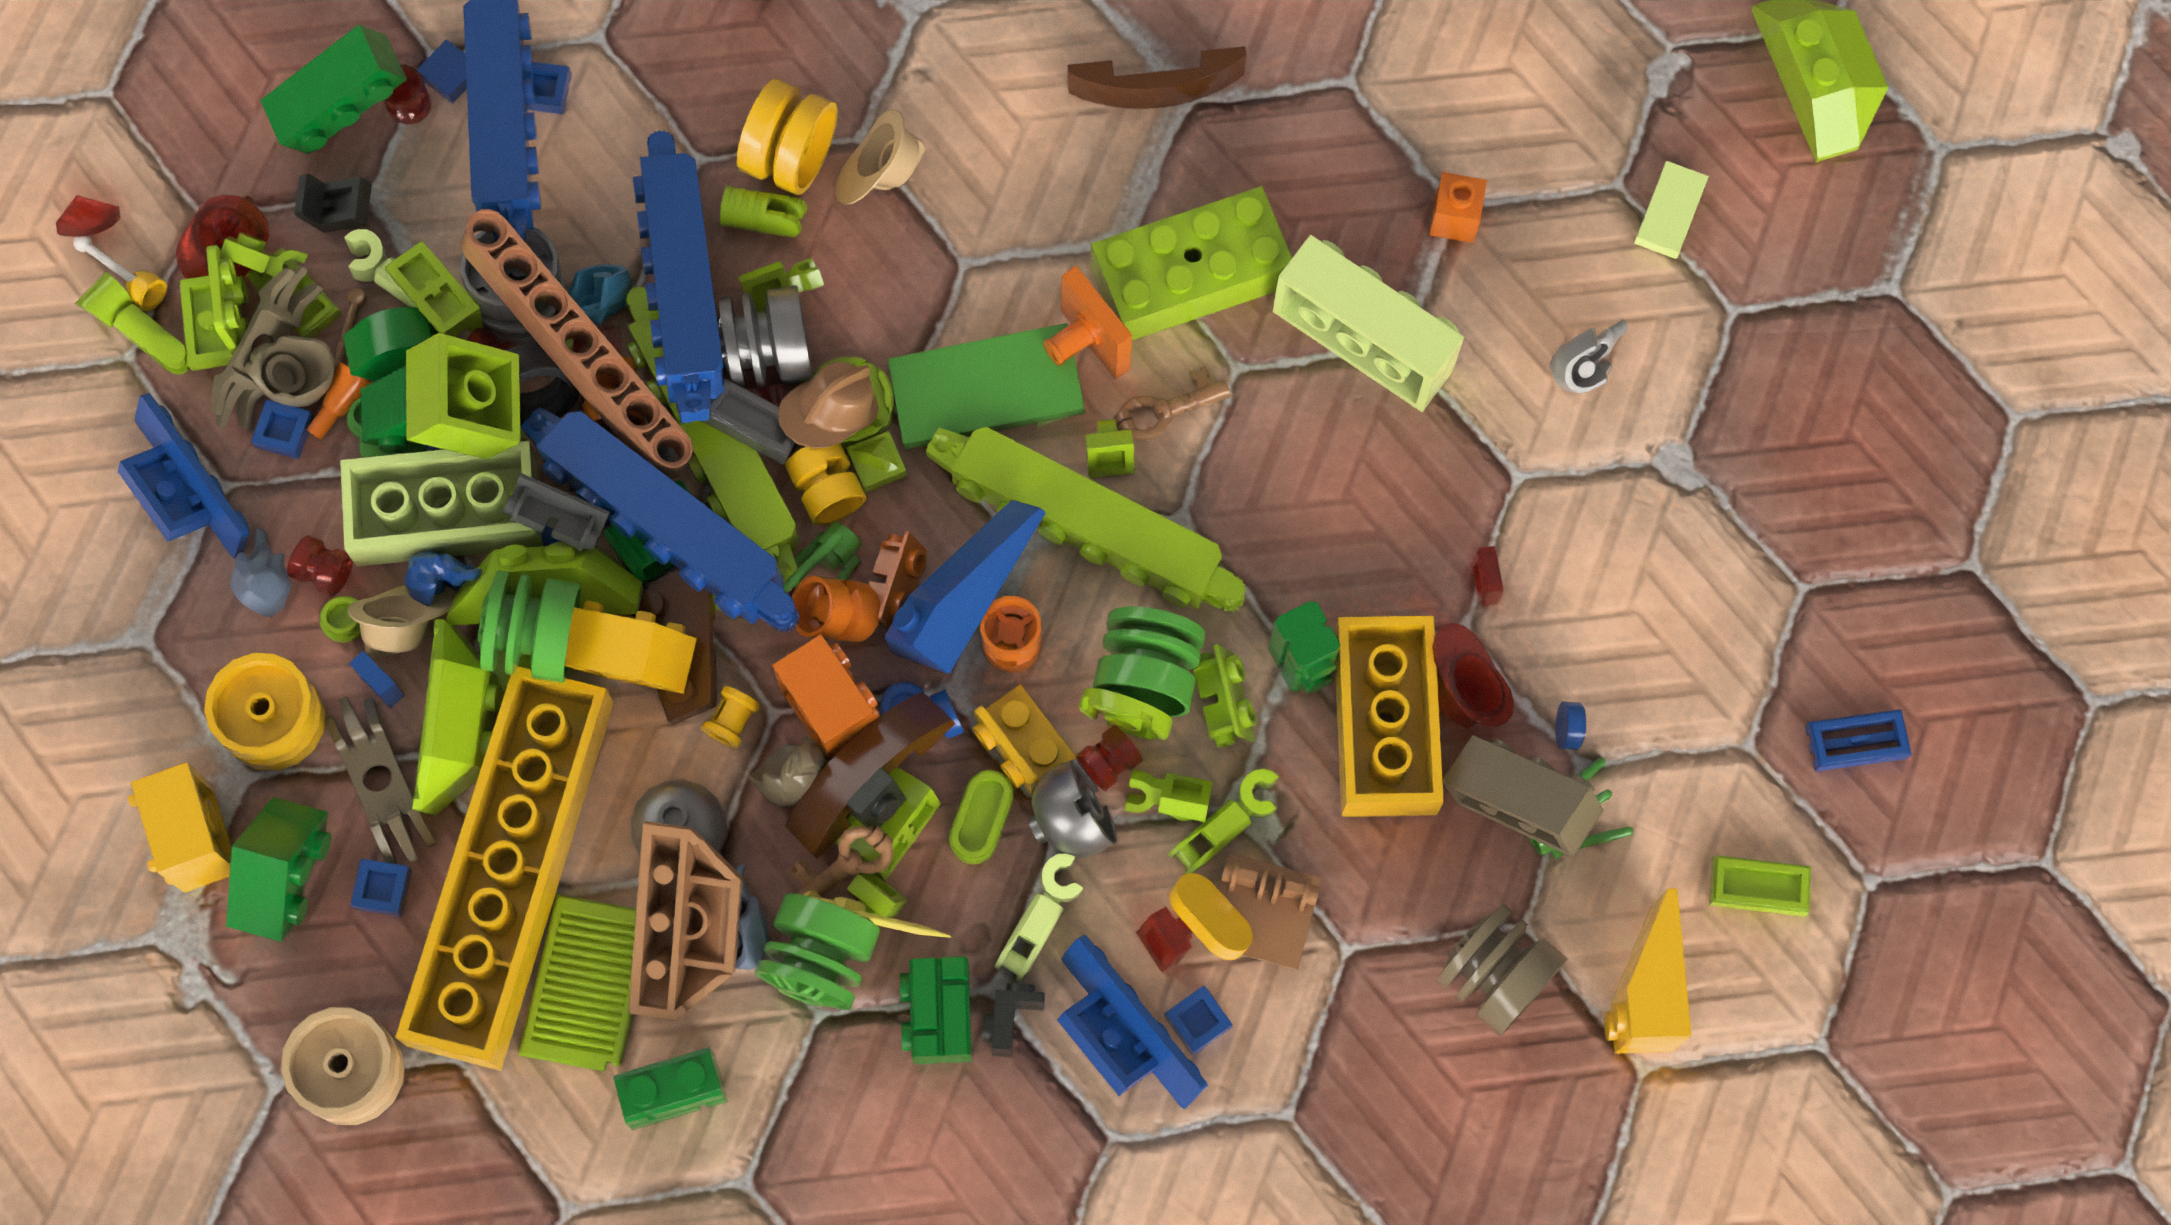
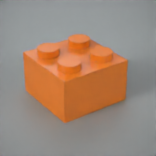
M820 634L774 663L772 668L780 692L811 738L822 748L829 763L849 741L880 717L875 708L878 706L877 701L866 684L861 681L855 685L853 682L855 679L849 669L852 666L841 647L837 643L829 647Z

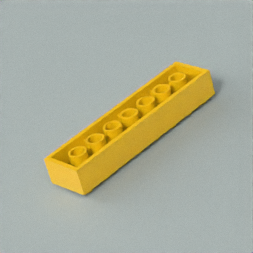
M517 667L515 673L510 675L395 1036L405 1046L499 1071L502 1070L614 706V702L606 688L567 678L564 683L532 678L531 670Z

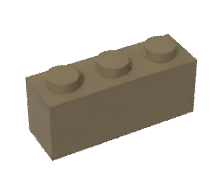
M1472 735L1442 779L1443 784L1456 804L1572 858L1604 811L1593 793L1595 788L1589 781L1574 773L1567 777L1555 772L1550 764L1539 757L1531 756L1528 760L1519 756L1509 745L1498 739H1492L1491 742Z

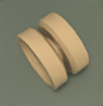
M330 1007L309 1015L293 1029L283 1048L281 1073L288 1093L302 1108L335 1125H359L377 1118L394 1103L403 1085L405 1061L399 1043L375 1019L353 1008ZM342 1063L346 1064L347 1068L338 1073L340 1065Z

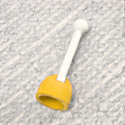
M79 234L74 238L73 245L76 250L88 252L126 280L125 290L137 307L143 311H149L162 302L167 292V283L159 276L146 270L136 271L131 274L92 245V240L88 235Z

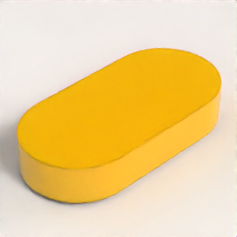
M1188 873L1179 878L1169 892V901L1175 913L1213 954L1226 960L1239 958L1248 949L1253 940V932L1247 920L1206 877L1196 873Z

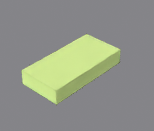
M1666 161L1634 244L1677 259L1709 176Z

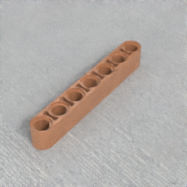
M481 209L474 212L468 218L461 240V249L467 260L557 364L619 440L671 480L678 477L690 460L693 452L692 441L687 433L500 213L490 209ZM486 231L493 235L492 231H494L498 235V240L492 244H484L479 242L473 233ZM507 267L520 268L527 278L524 280L511 279L506 275L504 269ZM535 304H550L556 310L557 315L553 317L543 316L537 312ZM575 338L582 341L587 348V352L576 353L571 351L567 347L565 340ZM601 374L611 376L615 379L618 388L610 390L603 388L598 384L596 376ZM636 410L643 413L648 420V424L645 426L633 424L629 421L626 412ZM660 446L672 448L678 455V461L668 462L663 460L659 456L657 448Z

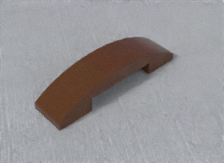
M1246 47L1201 51L1200 67L1120 76H1114L1112 60L1067 65L1068 93L1096 104L1127 109L1163 108L1189 103L1214 94L1242 77L1245 71Z
M924 692L918 693L897 704L859 732L829 761L814 779L810 788L800 798L789 816L785 827L818 859L851 826L845 818L852 811L846 802L879 768H882L889 775L912 751H915L922 757L956 723Z

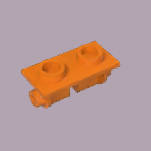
M905 531L904 537L889 534L888 540L881 543L872 573L875 576L886 578L885 584L869 581V585L876 591L880 601L877 627H879L881 621L888 629L890 628L896 612L915 590L917 580L923 575L926 568L927 549L907 531Z

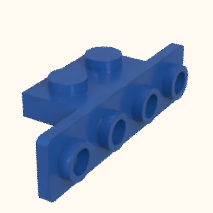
M150 393L141 395L137 405L135 422L153 448L120 461L118 473L167 542L209 525L231 557L236 558L238 553L244 552L249 535V526L244 515L238 510L234 511L224 497L223 489L218 479L206 472L199 462L194 446L188 440H183L173 426V420L168 410L162 405L159 406Z
M1085 934L1081 935L1073 942L1061 960L1088 995L1065 1010L1057 1021L1118 1096L1153 1072L1180 1107L1183 1109L1187 1108L1208 1087L1207 1082L1201 1076L1199 1068L1193 1061L1187 1059L1170 1038L1164 1025L1155 1020L1141 1003L1135 990L1118 975L1109 964L1104 952L1095 946Z

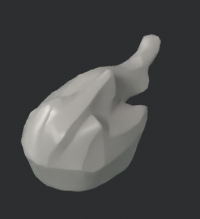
M1622 319L1614 326L1603 330L1598 336L1596 335V328H1590L1567 344H1561L1550 362V370L1558 386L1568 392L1584 393L1606 383L1612 365L1609 361L1598 362L1610 353L1615 342L1627 331V322Z

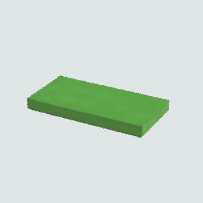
M1068 323L889 358L888 364L904 448L910 449L928 445L939 427L970 437L974 430L984 427L1000 431L1085 414L1075 357L1072 356L1063 365L1058 366L1050 358L1043 346L1044 340L1060 332L1068 326Z

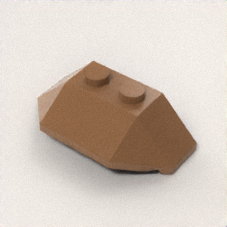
M647 821L643 823L628 1014L677 1020L735 973L743 877L694 828Z

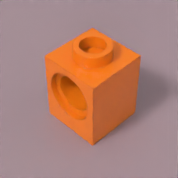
M1442 172L1435 196L1429 235L1474 243L1481 221L1487 179Z

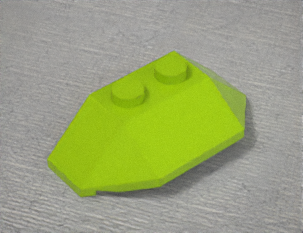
M1769 0L1753 5L1751 11L1815 162L1856 151L1889 88L1856 11L1819 0Z
M562 541L542 547L526 548L518 544L508 545L501 549L493 550L478 567L483 569L479 578L467 580L454 595L447 615V621L451 625L480 623L483 602L492 586L497 570L511 572L510 594H516L521 574L530 575L532 597L534 598L541 597L544 585L549 578L581 583L579 608L583 609L585 601L597 602L603 605L602 613L612 615L636 614L642 598L643 585L641 580L635 578L628 569L599 545H596L593 551L583 548L582 552Z
M435 619L434 637L420 753L412 804L413 810L436 816L477 781L493 732L494 713L499 712L503 700V689L501 684H498V676L492 671L481 670L480 654L457 627L444 619Z

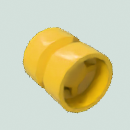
M841 443L828 448H809L805 446L789 457L785 463L786 470L795 489L804 492L801 500L814 525H827L833 523V521L844 519L861 508L867 500L856 474L847 472L850 462Z

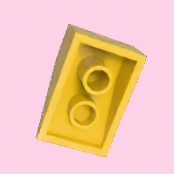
M1667 888L1649 908L1610 1004L1611 1011H1605V1036L1607 1041L1613 1040L1614 1054L1673 1052L1692 1036L1678 888Z

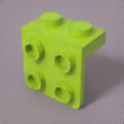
M218 245L207 246L206 248L209 276L179 280L187 365L192 371L227 366L249 325L248 319L243 318L242 304L248 303L245 279L243 276L236 275L231 257L223 258Z

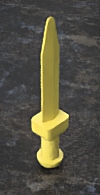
M808 891L803 894L854 912L875 925L919 935L951 938L948 934L920 924L866 913V905L845 897H836L834 900L826 899L818 895L817 891Z

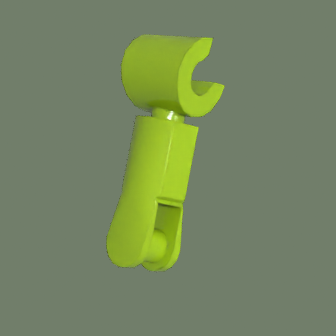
M104 272L75 302L77 306L98 318L97 320L109 328L115 327L118 332L144 353L150 355L168 372L180 375L190 369L187 365L185 346L135 306L127 291L108 272Z
M1257 769L1247 774L1239 787L1238 801L1235 802L1233 799H1229L1208 817L1205 822L1201 823L1179 842L1168 855L1171 858L1176 856L1187 868L1185 874L1195 873L1252 824L1249 816L1265 818L1275 813L1277 808L1271 801H1258L1254 798L1252 790L1257 787L1269 789L1276 783L1279 776L1267 769ZM1199 835L1211 848L1203 856L1190 844Z

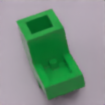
M397 307L374 313L361 320L343 335L350 374L372 381L387 377V374H392V371H398V368L406 366L407 350L439 332L428 322L427 318L417 307Z

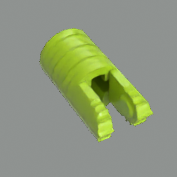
M727 185L721 203L720 225L797 238L802 229L799 219L802 220L803 215L806 214L808 205L800 198Z

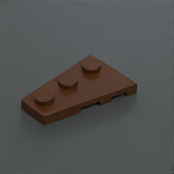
M680 569L643 585L642 598L638 610L655 614V623L665 627L669 622L684 625L686 627L685 634L697 638L684 694L657 689L667 720L674 725L717 707L716 650L713 649V620H716L715 602L712 600V594L705 588L700 592L691 588L678 574Z

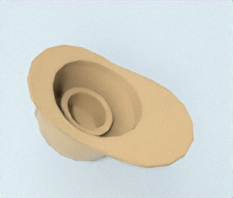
M892 109L883 113L874 123L867 137L848 158L835 183L834 193L838 202L844 205L854 204L864 198L873 188L888 190L900 187L910 178L925 152L926 146L919 138L905 129V120L901 112Z
M402 585L372 598L353 602L348 607V615L354 621L359 622L361 638L365 645V652L369 657L376 659L417 649L421 645L429 621L442 616L450 610L456 592L451 587L444 585L445 591L434 596L431 606H425L411 598L406 586Z

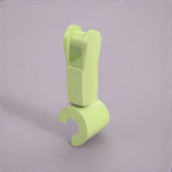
M357 229L349 232L344 238L350 252L357 257L369 255L365 259H354L348 266L353 278L361 282L374 281L407 306L416 307L385 271V266L395 259L392 257L387 258L380 238L367 229Z
M1067 853L1057 854L1046 862L1040 877L1041 888L1044 893L1043 895L1035 893L994 966L998 970L1003 966L1018 975L1016 980L1020 983L1029 972L1064 911V908L1059 904L1076 899L1083 890V887L1077 883L1060 886L1054 879L1056 873L1070 869L1076 856ZM1018 938L1034 947L1028 958L1012 950Z

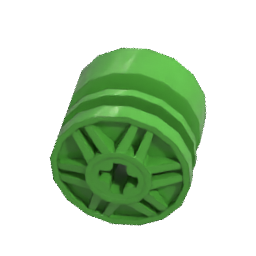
M497 570L492 586L485 596L479 623L478 642L481 652V670L495 671L500 651H505V674L513 675L519 665L522 654L531 655L532 678L564 683L569 667L565 666L570 626L574 607L579 608L581 583L549 578L544 585L541 597L534 598L532 597L530 575L521 574L516 594H510L511 572Z
M1127 606L1115 608L1109 612L1106 623L1109 632L1104 635L1102 643L1103 648L1111 655H1105L1098 660L1092 688L1104 689L1137 699L1159 709L1169 717H1179L1189 713L1196 680L1195 676L1188 670L1200 665L1201 655L1198 650L1203 648L1205 630L1198 623L1165 610Z
M785 894L773 924L778 931L790 938L791 941L790 943L766 942L764 946L765 953L779 962L760 960L755 970L756 976L776 987L779 992L798 1001L818 1007L829 1006L842 1010H851L855 995L840 985L859 987L862 977L846 966L845 962L846 960L856 962L870 961L881 932L880 928L864 917L840 906L805 895Z

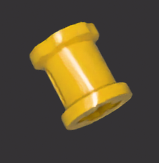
M724 686L721 691L722 700L711 720L704 721L701 730L717 742L737 749L742 742L739 738L751 714H757L760 704L749 695L735 688Z

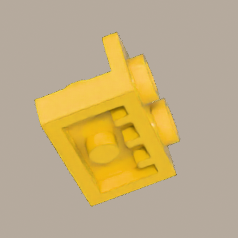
M1021 684L986 709L983 705H980L974 710V718L977 724L972 728L974 734L987 751L995 747L1005 761L1000 765L1001 769L1015 788L1023 785L1029 794L1032 795L1036 785L1047 772L1064 762L1077 759Z

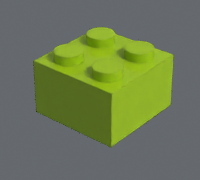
M437 333L407 350V440L483 459H489L521 443L519 354L442 333Z

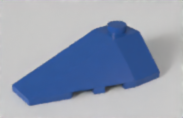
M1011 500L909 595L904 605L896 612L893 623L885 635L889 650L897 656L950 674L1046 512L1040 507Z

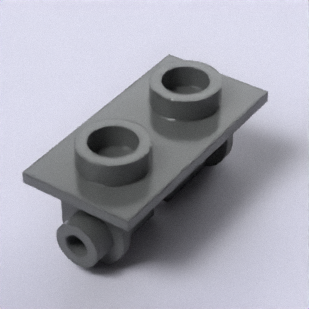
M522 473L519 475L513 494L510 495L503 513L511 516L510 521L518 522L541 533L545 525L554 528L551 537L577 548L580 552H582L583 548L593 551L609 515V511Z

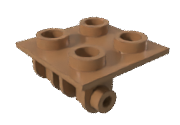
M1228 853L1219 891L1247 920L1252 929V943L1242 955L1298 970L1322 877Z

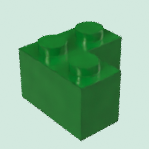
M272 797L232 845L226 927L282 942L294 925L299 926L303 922L308 908V898L303 897L304 884L309 877L312 866L317 860H324L331 844V833L326 832L328 812Z

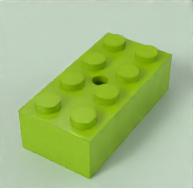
M1260 186L1091 243L1090 266L1103 299L1132 334L1133 341L1276 292L1278 277L1290 262L1292 256L1264 189Z

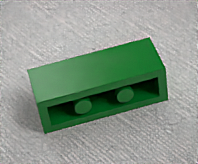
M358 24L263 97L260 102L279 144L309 154L321 149L327 143V140L342 128L358 121L360 115L375 103L390 97L393 90L406 81L407 78L387 35Z

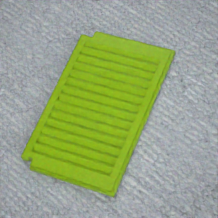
M560 894L556 895L518 1053L519 1056L603 1072L606 1070L607 1063L621 1066L633 1015L628 1013L636 920L635 908Z

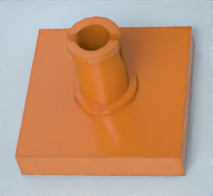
M1077 266L1073 267L1061 275V312L1071 324L1051 338L1044 340L1043 346L1050 358L1058 366L1063 365L1066 360L1089 346L1116 380L1130 370L1132 334Z

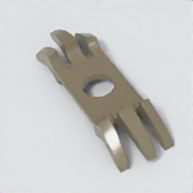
M298 266L294 270L286 268L274 276L258 292L260 303L227 367L221 374L214 377L211 411L217 415L218 426L226 428L231 411L237 401L238 425L250 431L255 403L264 394L259 390L244 368L246 362L251 360L252 343L259 335L267 334L270 343L273 344L278 338L289 336L293 327L299 328L301 326L304 309L323 290L319 285L312 283L291 297L308 269L302 266Z
M346 696L340 699L339 702L348 734L352 738L353 743L347 745L335 718L331 715L325 719L333 743L346 766L368 817L371 831L386 863H397L383 825L388 823L409 862L417 861L418 857L403 819L404 815L408 814L428 848L437 843L422 814L412 809L413 796L389 744V739L381 723L373 698L364 700L367 720L373 731V734L367 736ZM374 766H385L391 772V782L388 787L378 792L367 789L364 783L367 771Z

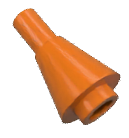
M339 361L331 386L322 404L324 406L306 430L322 440L338 417H343L351 405L361 398V388L371 385L370 382L372 380L351 375L349 364L346 366Z

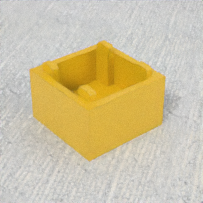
M585 601L583 609L574 607L565 666L601 678L684 694L697 639L685 634L686 627L684 625L669 622L665 627L655 623V614L638 611L635 619L629 614L612 615L602 613L603 605L592 601Z
M188 762L130 782L134 794L128 796L127 799L129 805L138 807L153 857V860L147 862L148 869L151 872L157 871V873L164 877L167 884L175 885L184 893L230 876L232 845L214 786Z

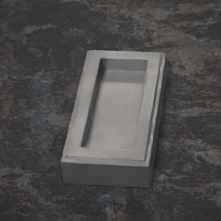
M724 379L725 390L717 399L711 400L710 420L702 422L784 465L797 443L787 437L780 427L778 419L779 407Z

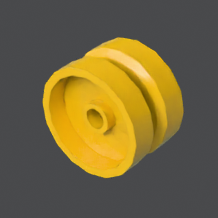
M772 79L756 98L745 122L737 151L739 171L760 180L766 179L773 174L777 187L796 195L803 194L818 175L832 143L838 116L836 103L816 94H809L802 100L799 87L780 79Z
M251 653L232 660L215 675L206 691L204 713L209 730L236 759L256 770L280 771L299 764L315 750L324 733L326 711L320 693L291 661L276 654Z

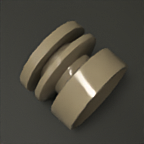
M1504 903L1492 914L1479 919L1448 955L1449 958L1444 970L1437 979V982L1447 989L1461 974L1466 977L1468 981L1455 997L1460 1002L1469 998L1478 989L1481 990L1486 997L1480 1005L1476 1016L1500 1037L1536 998L1568 959L1544 938L1536 941L1525 951L1517 945L1528 926L1523 920L1508 935L1502 932L1500 928L1513 912Z

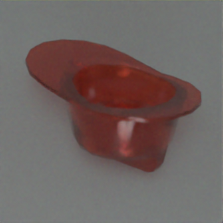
M219 195L209 198L198 209L181 235L176 248L177 264L186 279L209 276L206 248L207 246L218 245L221 250L225 239L229 236L237 239L241 232L263 240L267 244L269 238L268 222L262 211L253 204L251 196L246 195L242 198L237 195ZM233 262L237 276L245 277L251 269Z
M1450 623L1442 626L1435 634L1432 646L1434 662L1438 669L1439 708L1451 721L1465 728H1471L1478 723L1490 727L1506 724L1513 715L1514 710L1512 692L1496 669L1483 644L1464 625Z

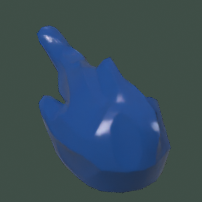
M423 551L414 553L407 561L408 569L404 577V583L411 598L425 606H431L434 596L445 591L444 585L458 591L467 580L479 578L483 569H475L473 566L465 565L448 553L440 554L436 551Z

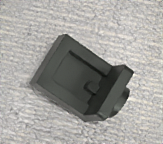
M311 174L300 175L295 201V216L323 233L366 226L372 184L362 177L324 183Z
M879 768L846 804L852 810L850 814L864 826L873 827L878 825L881 827L896 813L907 798L895 780L882 768Z
M1008 983L1006 984V990L995 989L994 1013L985 1012L983 1023V1042L992 1043V1056L1012 1057L1015 1009L1044 1010L1045 993L1035 992V985Z

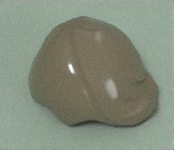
M282 336L273 344L265 343L260 345V347H256L251 352V360L247 361L244 367L262 393L275 402L292 407L309 406L317 402L331 386L334 376V358L330 348L321 340L297 336Z
M807 736L802 737V745L788 744L778 748L761 766L750 774L749 780L768 801L782 807H795L800 798L810 788L817 775L827 765L822 748Z

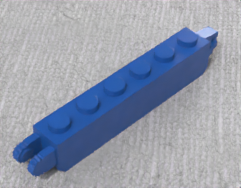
M469 0L463 5L472 202L475 204L476 212L481 209H490L500 213L525 241L527 230L534 229L533 210L541 209L539 182H531V175L539 174L537 148L529 147V140H537L535 113L527 112L528 106H535L533 79H526L525 73H533L531 46H524L523 41L532 39L529 13H520L518 0ZM492 231L494 242H496L498 235Z
M659 130L657 132L654 131L653 134L650 133V137H647L649 156L640 157L642 176H633L636 204L645 203L646 210L637 212L640 239L649 238L650 242L649 247H641L644 275H654V283H646L648 310H658L659 316L657 320H650L653 348L662 347L663 357L654 358L657 385H667L669 404H676L681 423L710 420L711 399H717L725 388L696 160L686 153L676 154L673 135H670V132H665V130Z
M539 407L520 426L526 437L536 446L544 461L541 469L551 480L560 486L567 482L577 490L575 492L577 498L609 511L611 516L609 519L610 523L621 534L629 539L634 534L646 543L644 545L645 550L662 565L670 561L680 569L678 572L680 577L697 592H700L703 588L708 590L715 596V604L726 615L733 619L740 615L752 625L761 618L771 627H775L776 631L780 630L781 633L783 631L786 633L787 631L792 632V629L796 628V625L799 624V613L794 608L793 598L790 597L789 593L786 594L784 590V578L779 571L776 558L583 412H570L561 419Z

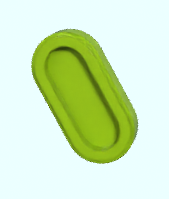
M984 770L975 774L966 786L949 833L951 850L955 857L964 863H983L994 854L1013 803V787L1004 774L995 770Z

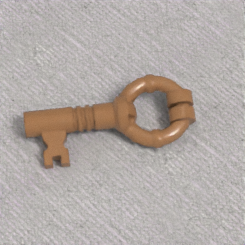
M1206 366L1200 367V373H1196L1195 370L1189 371L1193 384H1197V390L1169 400L1164 398L1158 399L1152 396L1132 397V399L1121 406L1119 413L1114 416L1118 431L1132 430L1134 440L1152 441L1167 429L1173 417L1184 414L1186 411L1189 412L1192 409L1195 410L1197 407L1201 408L1231 397L1228 384L1225 380L1213 383L1209 379V372ZM1141 407H1150L1154 409V414L1159 421L1153 427H1148L1146 430H1138L1131 412L1135 409H1141Z
M878 825L873 827H852L845 830L840 837L838 859L820 874L810 870L808 864L801 858L796 861L795 865L792 864L788 868L787 873L792 878L801 881L803 887L799 889L798 894L803 895L808 891H817L818 895L822 897L850 874L856 875L859 872L872 874L887 869L893 858L892 843L894 840L887 833H884ZM857 838H864L881 856L873 862L863 861L861 854L855 849L850 848V845Z

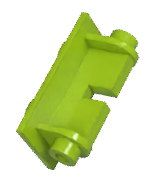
M1219 644L1213 645L1216 657H1214L1213 652L1201 653L1200 665L1193 669L1200 698L1205 700L1218 696L1219 702L1203 707L1210 740H1215L1218 748L1235 744V735L1249 742H1254L1256 740L1252 727L1256 726L1257 719L1252 703L1249 699H1245L1241 684L1246 679L1243 663L1234 652Z

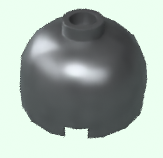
M1077 759L1054 767L1041 778L1034 789L1032 797V808L1035 815L1028 818V822L1035 838L1040 844L1048 841L1056 852L1085 858L1108 849L1109 846L1117 843L1118 839L1107 805L1102 809L1095 795L1099 791L1098 787L1086 768Z
M685 779L666 780L649 788L637 802L631 818L632 842L639 856L641 854L642 827L645 821L694 828L720 855L728 838L726 814L718 798L703 785Z

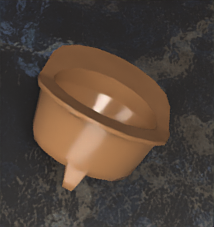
M844 362L829 363L821 368L812 379L792 390L782 399L778 409L779 425L786 436L797 444L809 448H828L844 441L871 424L876 419L879 406L874 395L872 381L869 379L870 368L867 365L856 367Z

